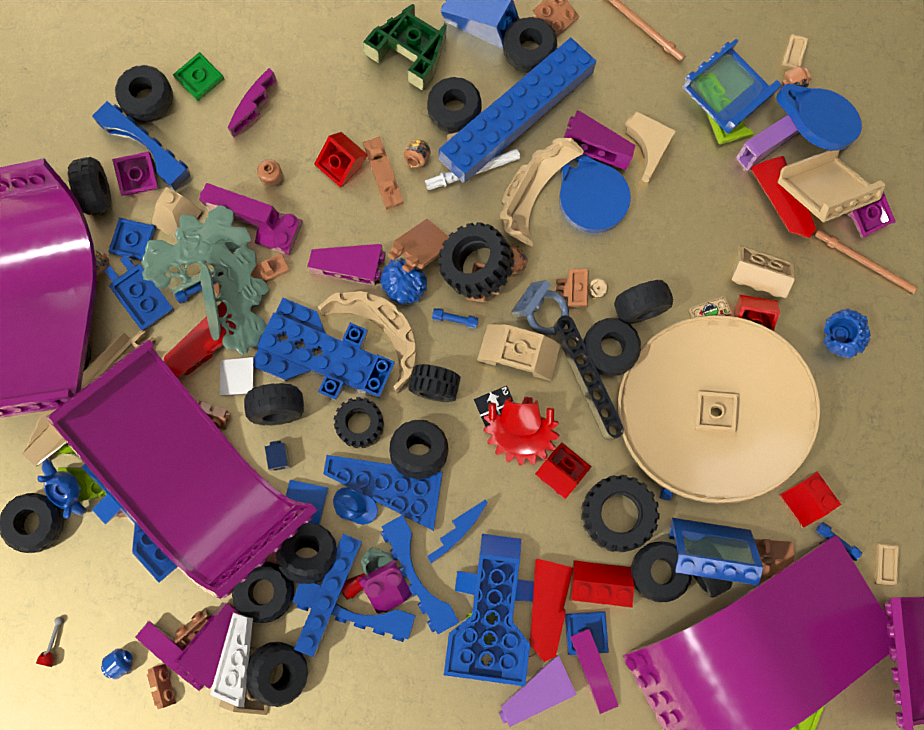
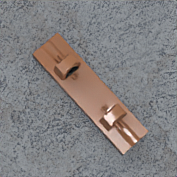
M380 136L364 141L363 146L368 154L367 157L386 210L404 204Z
M280 253L257 264L251 276L253 278H261L266 283L290 272ZM216 283L213 286L218 296L221 286L219 283Z

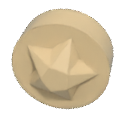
M594 279L589 284V292L594 297H603L608 292V283L603 279Z

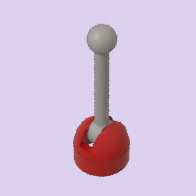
M61 617L55 618V627L47 651L42 652L38 656L36 664L47 667L53 666L54 655L51 653V649L59 625L63 622Z

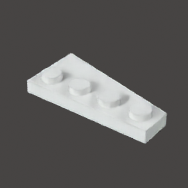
M233 613L210 695L237 707H244L253 618Z

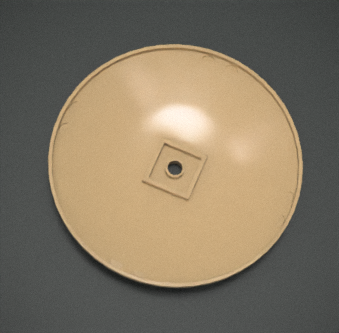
M703 316L676 323L653 336L641 347L637 362L623 376L618 396V416L624 427L622 436L630 454L651 479L682 497L705 503L726 504L742 502L762 496L786 482L799 469L810 453L817 435L820 419V402L818 390L809 367L794 347L780 335L758 323L738 317ZM719 408L722 414L717 417L713 416L711 410Z

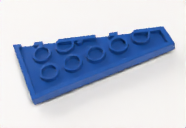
M326 455L323 472L325 476L369 496L374 501L434 531L443 472H438L430 478L416 480L405 477L392 464Z

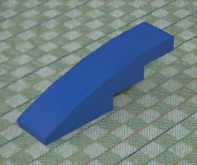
M486 499L452 520L455 529L439 538L443 546L427 556L431 564L447 553L466 535L487 505Z

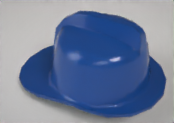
M349 487L339 489L334 495L333 505L337 515L341 518L361 525L369 524L376 518L378 512L377 505L369 496Z

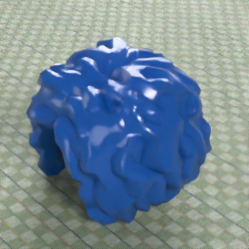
M400 257L396 260L391 259L388 266H384L380 283L382 284V289L387 292V296L392 301L406 305L419 301L424 291H427V277H425L423 271L417 270L416 267L407 273L402 268L407 263L405 262L406 259Z
M849 308L833 313L832 316L826 319L824 333L827 337H825L823 343L827 346L826 348L830 353L837 354L838 357L843 356L849 359L857 356L858 352L863 353L865 347L870 342L869 337L871 336L867 316H863L861 313H857V311L850 310Z

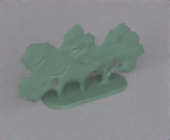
M217 206L208 212L205 223H200L195 216L181 214L180 227L177 228L175 237L178 240L175 245L168 244L163 240H149L145 247L146 253L141 261L145 268L142 272L143 280L152 281L157 288L164 289L168 287L172 278H181L183 281L171 289L172 293L178 292L201 281L200 273L189 277L186 274V269L192 263H199L200 266L206 265L205 255L211 249V244L224 243L230 251H236L242 245L248 247V242L252 238L246 228L233 227L231 225L234 220V212L231 209H226L225 206ZM182 264L185 265L184 270L181 268ZM174 266L181 271V274L179 272L175 274L169 268ZM212 266L209 268L211 275H213V273L215 272L214 267Z
M224 243L211 244V249L207 252L205 258L214 267L215 272L211 276L207 265H202L200 270L210 334L213 340H218L221 324L227 331L222 340L223 346L228 350L236 349L243 355L248 353L250 347H257L267 327L264 320L251 311L252 305H259L262 300L261 296L266 294L270 288L261 278L258 279L251 276L253 269L257 266L256 253L253 249L242 245L233 254ZM223 272V275L218 276V273ZM213 281L221 286L217 297H215ZM218 301H223L227 306V312L224 317H219L216 303ZM226 321L234 322L237 326L236 329L229 327V323H226ZM230 330L234 332L233 335H230Z

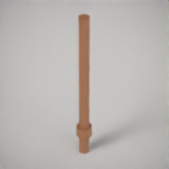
M608 0L663 46L668 54H672L680 62L685 59L686 56L676 48L673 42H668L620 0Z
M819 229L814 236L826 242L827 246L835 247L909 292L914 293L917 290L915 285L841 243L837 237L829 236Z

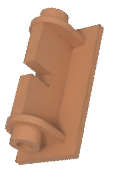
M198 400L197 403L218 428L226 429V420L230 419L231 413L215 406L212 412L210 411L212 408L211 404Z
M206 608L202 612L198 611L191 618L192 621L186 626L182 625L176 630L174 635L175 643L180 640L179 645L183 649L195 637V631H199L211 617V615L207 617Z
M166 664L147 669L148 674L146 675L150 688L155 686L157 688L156 691L151 692L154 706H157V709L176 704Z

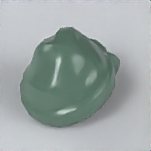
M369 548L361 560L363 571L367 575L393 561L394 558L389 553L378 548Z

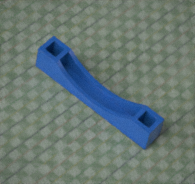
M106 101L92 115L96 123L110 135L129 137L147 147L153 154L158 175L168 186L176 191L190 177L187 171L188 166L181 160L179 162L175 160V155L169 149L164 150L161 148L162 144L155 137L151 139L148 136L149 133L142 126L138 128L133 118L129 115L124 116L122 114L123 110L118 105H112Z
M401 515L381 526L384 531L380 533L386 543L390 542L392 546L390 552L394 560L399 559L402 565L399 567L400 572L404 578L408 577L411 582L408 585L413 596L417 595L421 601L418 603L422 614L427 613L430 619L427 623L432 633L436 631L437 634H440L458 624L459 621L450 604L432 595L417 577L411 559L413 533L404 516Z
M345 534L342 535L337 547L334 565L324 577L294 650L315 658L337 600L362 547V541Z
M299 583L293 599V603L297 604L296 608L305 611L312 608L321 585L317 583ZM337 603L332 613L336 621L346 623L349 620L355 622V627L364 630L366 626L374 628L373 633L384 636L386 632L393 635L392 639L401 642L404 641V638L409 639L416 615L398 609L380 615H363L349 611Z

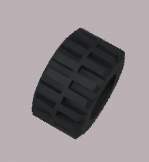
M415 365L408 390L419 397L429 400L452 402L456 400L461 376L452 370L435 365Z
M356 397L354 400L350 398L347 403L343 402L341 404V408H337V414L334 415V428L339 438L346 445L353 446L354 448H366L367 445L372 446L374 441L380 439L379 436L383 433L384 421L379 407L373 401L371 402L367 398L361 399V397ZM356 413L367 414L371 421L368 429L362 433H353L348 428L349 419Z

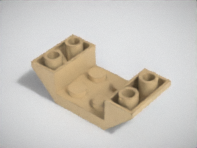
M487 324L477 361L495 366L496 363L532 372L534 377L551 381L561 345L545 335L510 325Z

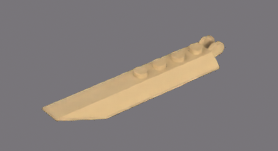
M141 330L132 339L122 332L83 372L81 390L138 347V343L145 338L147 332ZM153 337L148 338L153 344L155 343ZM55 410L45 411L40 416L22 453L36 467L67 444L46 419Z

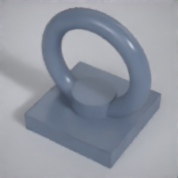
M546 280L532 282L511 313L516 317L527 316L529 325L537 333L554 335L553 327L545 328L537 323L534 312L540 308L544 298L547 297L553 298L559 303L561 316H569V308L562 295L548 290L551 284ZM560 322V326L563 329L566 323Z

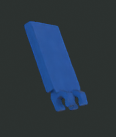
M125 255L120 260L128 270L126 273L119 277L111 266L104 271L112 281L109 288L141 330H147L174 309L152 281L143 280L142 272L144 268L140 264L135 266L129 257Z

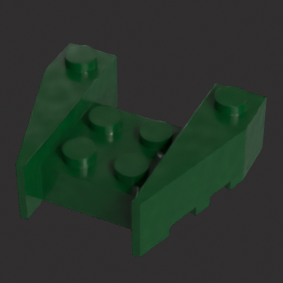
M411 4L402 10L401 14L394 18L391 17L387 20V23L377 26L363 41L364 54L379 63L389 49L392 48L409 58L414 63L408 69V82L423 91L434 77L446 40L447 25L444 23L441 29L437 30L416 17L415 5Z

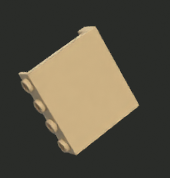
M831 150L783 167L778 183L822 222L880 200L886 184L878 181L870 185L837 158L839 151Z

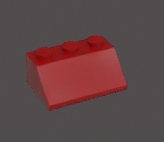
M573 560L570 601L633 608L634 579L631 575V567Z

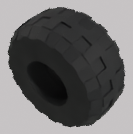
M527 17L518 19L507 29L503 40V52L506 61L512 68L523 73H529L557 49L555 31L549 23L540 18ZM526 41H532L538 44L539 47L529 50L521 44Z
M140 65L126 70L118 78L115 86V97L126 115H129L136 121L149 122L160 118L168 111L172 104L173 91L168 79L161 71L153 66ZM152 89L147 97L136 98L141 90Z
M450 77L442 79L429 92L427 101L428 114L432 123L441 131L450 134L459 132L481 113L482 100L480 92L472 82L464 78ZM457 100L463 103L464 107L453 111L446 108L445 104L449 101Z
M92 157L73 160L68 166V181L70 190L77 199L83 213L93 215L107 211L111 206V193L101 163L98 159Z
M653 280L623 291L617 295L614 306L619 319L634 324L666 312L672 307L674 299L667 283L663 280Z
M605 318L596 322L588 330L584 338V344L590 358L601 375H622L635 365L640 356L641 340L638 332L630 323L624 322L619 318ZM608 338L617 340L621 344L622 353L618 356L606 354L602 350L601 341Z
M271 383L254 387L247 392L244 398L245 415L253 424L264 426L293 422L298 420L304 412L303 394L297 386L292 384Z
M427 420L405 422L395 430L391 437L389 447L391 462L396 470L405 477L416 480L432 477L441 471L447 460L448 441L445 433L438 425ZM414 444H423L430 450L426 454L415 455L408 449Z
M38 493L18 495L6 504L0 514L1 538L13 550L23 553L42 552L53 546L59 539L64 527L63 513L61 508L52 503L45 495ZM36 512L39 517L38 528L33 533L28 534L24 528L25 519L29 514Z
M308 522L297 528L298 532L293 537L286 538L281 543L282 547L276 551V559L280 571L289 580L300 584H312L324 579L325 575L333 567L337 554L336 541L331 532L322 525ZM308 547L317 552L311 558H302L296 554L299 549Z
M663 541L649 543L642 547L634 556L631 565V575L634 579L635 588L645 598L655 602H670L682 596L691 584L692 575L675 572L678 559L675 544ZM659 559L664 560L671 567V578L665 584L657 583L651 575V567Z
M265 561L260 567H255L244 582L236 584L232 592L234 606L240 614L253 618V622L268 623L283 616L290 608L294 598V585L292 580L286 578L280 571L277 564ZM265 579L272 584L274 594L269 603L261 605L254 599L253 590L259 581Z
M277 641L266 643L255 650L249 658L246 673V686L250 695L260 703L270 707H282L298 698L307 683L308 676L307 661L302 653L294 650L295 647ZM282 664L283 673L281 678L276 683L271 684L270 675L272 670L277 665Z

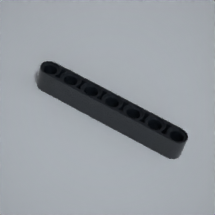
M563 315L555 322L554 332L602 435L607 440H615L623 434V424L590 358L574 320L568 315ZM560 322L566 323L568 329H562ZM568 339L574 340L576 347H571L568 344ZM576 357L583 358L584 364H579L576 361ZM589 374L592 377V382L586 381L584 375ZM593 391H597L600 394L599 400L593 397ZM602 408L608 411V417H604L601 414ZM610 426L615 427L616 435L610 433Z

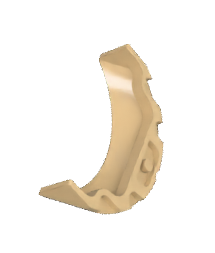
M557 138L553 140L552 145L544 150H537L531 155L532 160L527 165H522L512 178L502 200L504 203L503 211L500 212V219L503 220L504 230L508 235L533 246L534 243L529 234V218L537 196L548 180L561 167L584 152L572 138Z
M339 292L332 294L318 307L322 315L351 313L365 317L377 324L391 339L399 362L398 382L393 386L394 391L398 393L412 374L416 356L415 340L407 319L401 312L397 311L396 306L391 302L368 292Z

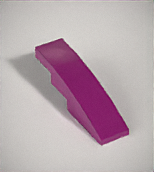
M270 68L255 81L236 108L228 125V130L233 137L260 115L258 106L269 98L266 90L277 81L274 72Z
M148 621L135 638L181 678L200 691L201 689L192 682L194 678L190 674L184 676L176 669L178 665L174 661L184 649L178 642L175 643L172 637L151 621Z
M587 629L570 636L599 714L618 707L615 694L590 630Z

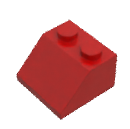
M338 132L328 136L314 165L339 187H343L361 168L368 154L343 132Z
M739 295L734 317L750 320L774 331L780 314L778 301Z
M561 442L535 475L554 489L557 494L566 499L592 466Z
M818 471L809 474L779 495L802 528L826 516L842 505Z

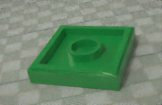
M200 52L172 74L197 101L225 79Z

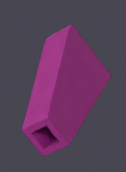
M577 110L575 116H571L567 127H570V129H566L564 138H572L584 150V155L626 170L633 158L636 145Z
M209 183L205 184L204 189L200 193L199 200L210 211L217 206H225L226 209H231L234 212L233 218L235 221L273 230L280 214L272 205Z
M381 244L312 249L307 268L310 273L375 286L376 280H380L382 270L379 267L381 262L384 263L386 252L383 251Z
M221 603L174 661L178 665L176 669L184 676L190 674L194 678L192 682L200 689L203 687L210 689L212 687L233 613H238L228 603Z

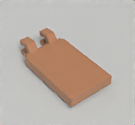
M426 219L396 239L391 248L392 252L388 254V257L395 260L402 254L406 256L405 262L407 263L402 268L407 273L416 266L422 269L439 257V251L444 247L442 244L445 240L449 239V236L430 220Z

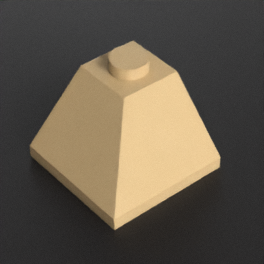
M166 187L156 202L151 225L176 238L175 233L177 228L180 227L181 214L195 216L198 220L203 211L182 195Z

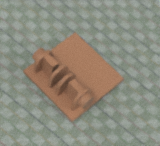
M543 0L532 10L534 18H540L551 25L556 33V37L579 17L568 0Z
M754 539L763 565L760 580H768L794 562V542Z

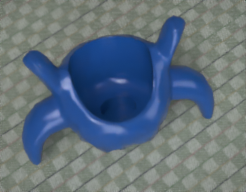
M45 459L42 462L44 476H38L37 481L44 484V491L49 500L56 506L64 509V518H70L71 512L75 515L85 514L87 509L78 501L81 493L78 479L70 472L57 471L51 459Z

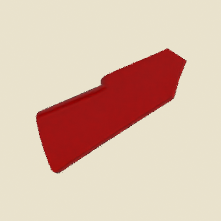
M776 157L752 166V173L789 233L810 238L816 227L809 209L778 183L782 168L788 166L785 157Z
M221 302L217 306L219 317H224L227 312V306L224 302ZM206 316L164 356L165 364L177 378L182 374L186 376L211 359L214 355L213 352L223 345L222 340L227 331L221 324L220 337L215 341L210 334ZM226 321V323H229V327L236 329L237 326L234 322ZM229 331L230 335L234 334L233 331Z
M536 559L530 645L543 662H546L556 657L565 619L566 610L564 607L573 567Z

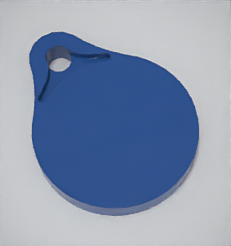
M785 84L776 96L778 104L790 116L801 135L820 148L831 151L844 150L850 147L861 133L862 123L857 110L847 99L838 93L827 89Z
M582 154L573 159L578 163L577 167H570L569 162L561 167L560 209L565 219L573 227L587 233H603L613 229L624 219L630 205V189L624 177L617 170Z

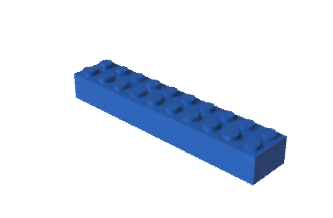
M570 37L439 148V160L463 183L467 182L594 72L596 60Z

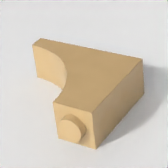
M636 111L633 117L629 116L625 124L627 127L625 134L634 139L643 152L645 170L641 180L648 183L671 142L675 130Z

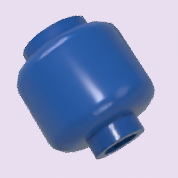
M117 648L105 656L101 666L104 676L111 679H119L128 673L133 666L132 654L127 650Z

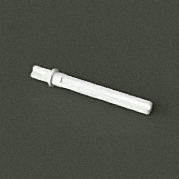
M515 149L497 155L476 174L520 159L519 151ZM447 172L425 180L427 189L432 190L440 186L447 187V184L459 179L452 172Z

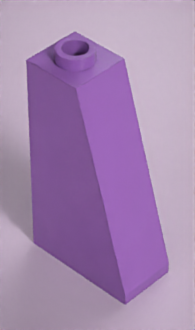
M787 115L743 145L736 159L747 171L798 134L799 131L790 116Z
M556 655V657L548 661L526 682L525 686H521L500 705L502 711L499 714L504 724L508 722L509 727L577 695L560 657Z

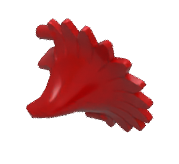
M509 397L504 403L502 414L498 415L496 403H489V414L485 415L484 419L490 425L486 426L483 431L492 435L487 441L488 444H498L495 454L499 455L506 452L507 462H510L516 456L519 465H523L526 458L534 465L536 464L537 456L547 459L546 450H555L556 446L551 440L558 439L560 435L552 430L559 425V422L554 420V408L546 409L545 419L540 416L538 400H535L533 403V397H524L522 404L512 402V398Z

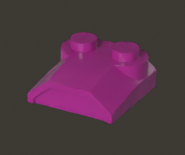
M148 151L112 159L121 196L158 189L154 169L155 163L151 152Z
M884 191L880 200L846 213L847 216L853 219L862 238L896 222Z
M280 213L273 230L258 227L255 244L290 255L303 220L293 214Z
M395 560L359 578V582L376 613L387 612L404 603L412 595Z

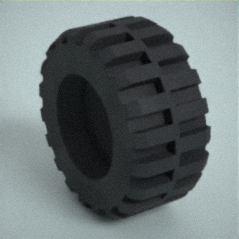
M477 222L476 225L468 223L466 227L460 226L455 233L452 232L448 235L449 239L443 242L442 245L444 247L439 251L441 259H438V266L444 280L458 294H462L466 298L480 299L482 295L486 298L491 296L492 292L497 293L501 285H506L508 282L506 280L507 277H511L513 272L511 267H514L515 261L512 258L514 253L508 241L497 229L481 222ZM482 248L490 249L489 259L482 269L474 273H463L464 262L473 251Z
M613 475L599 481L586 494L581 507V520L584 523V530L589 534L588 537L595 541L597 546L611 552H627L643 546L653 537L652 534L658 527L657 520L660 519V513L657 511L659 504L658 501L655 502L654 500L655 494L653 491H649L647 489L648 486L644 482L640 483L637 478H629L627 475ZM612 496H626L633 501L637 508V523L627 532L619 533L612 531L603 522L601 515L603 504Z

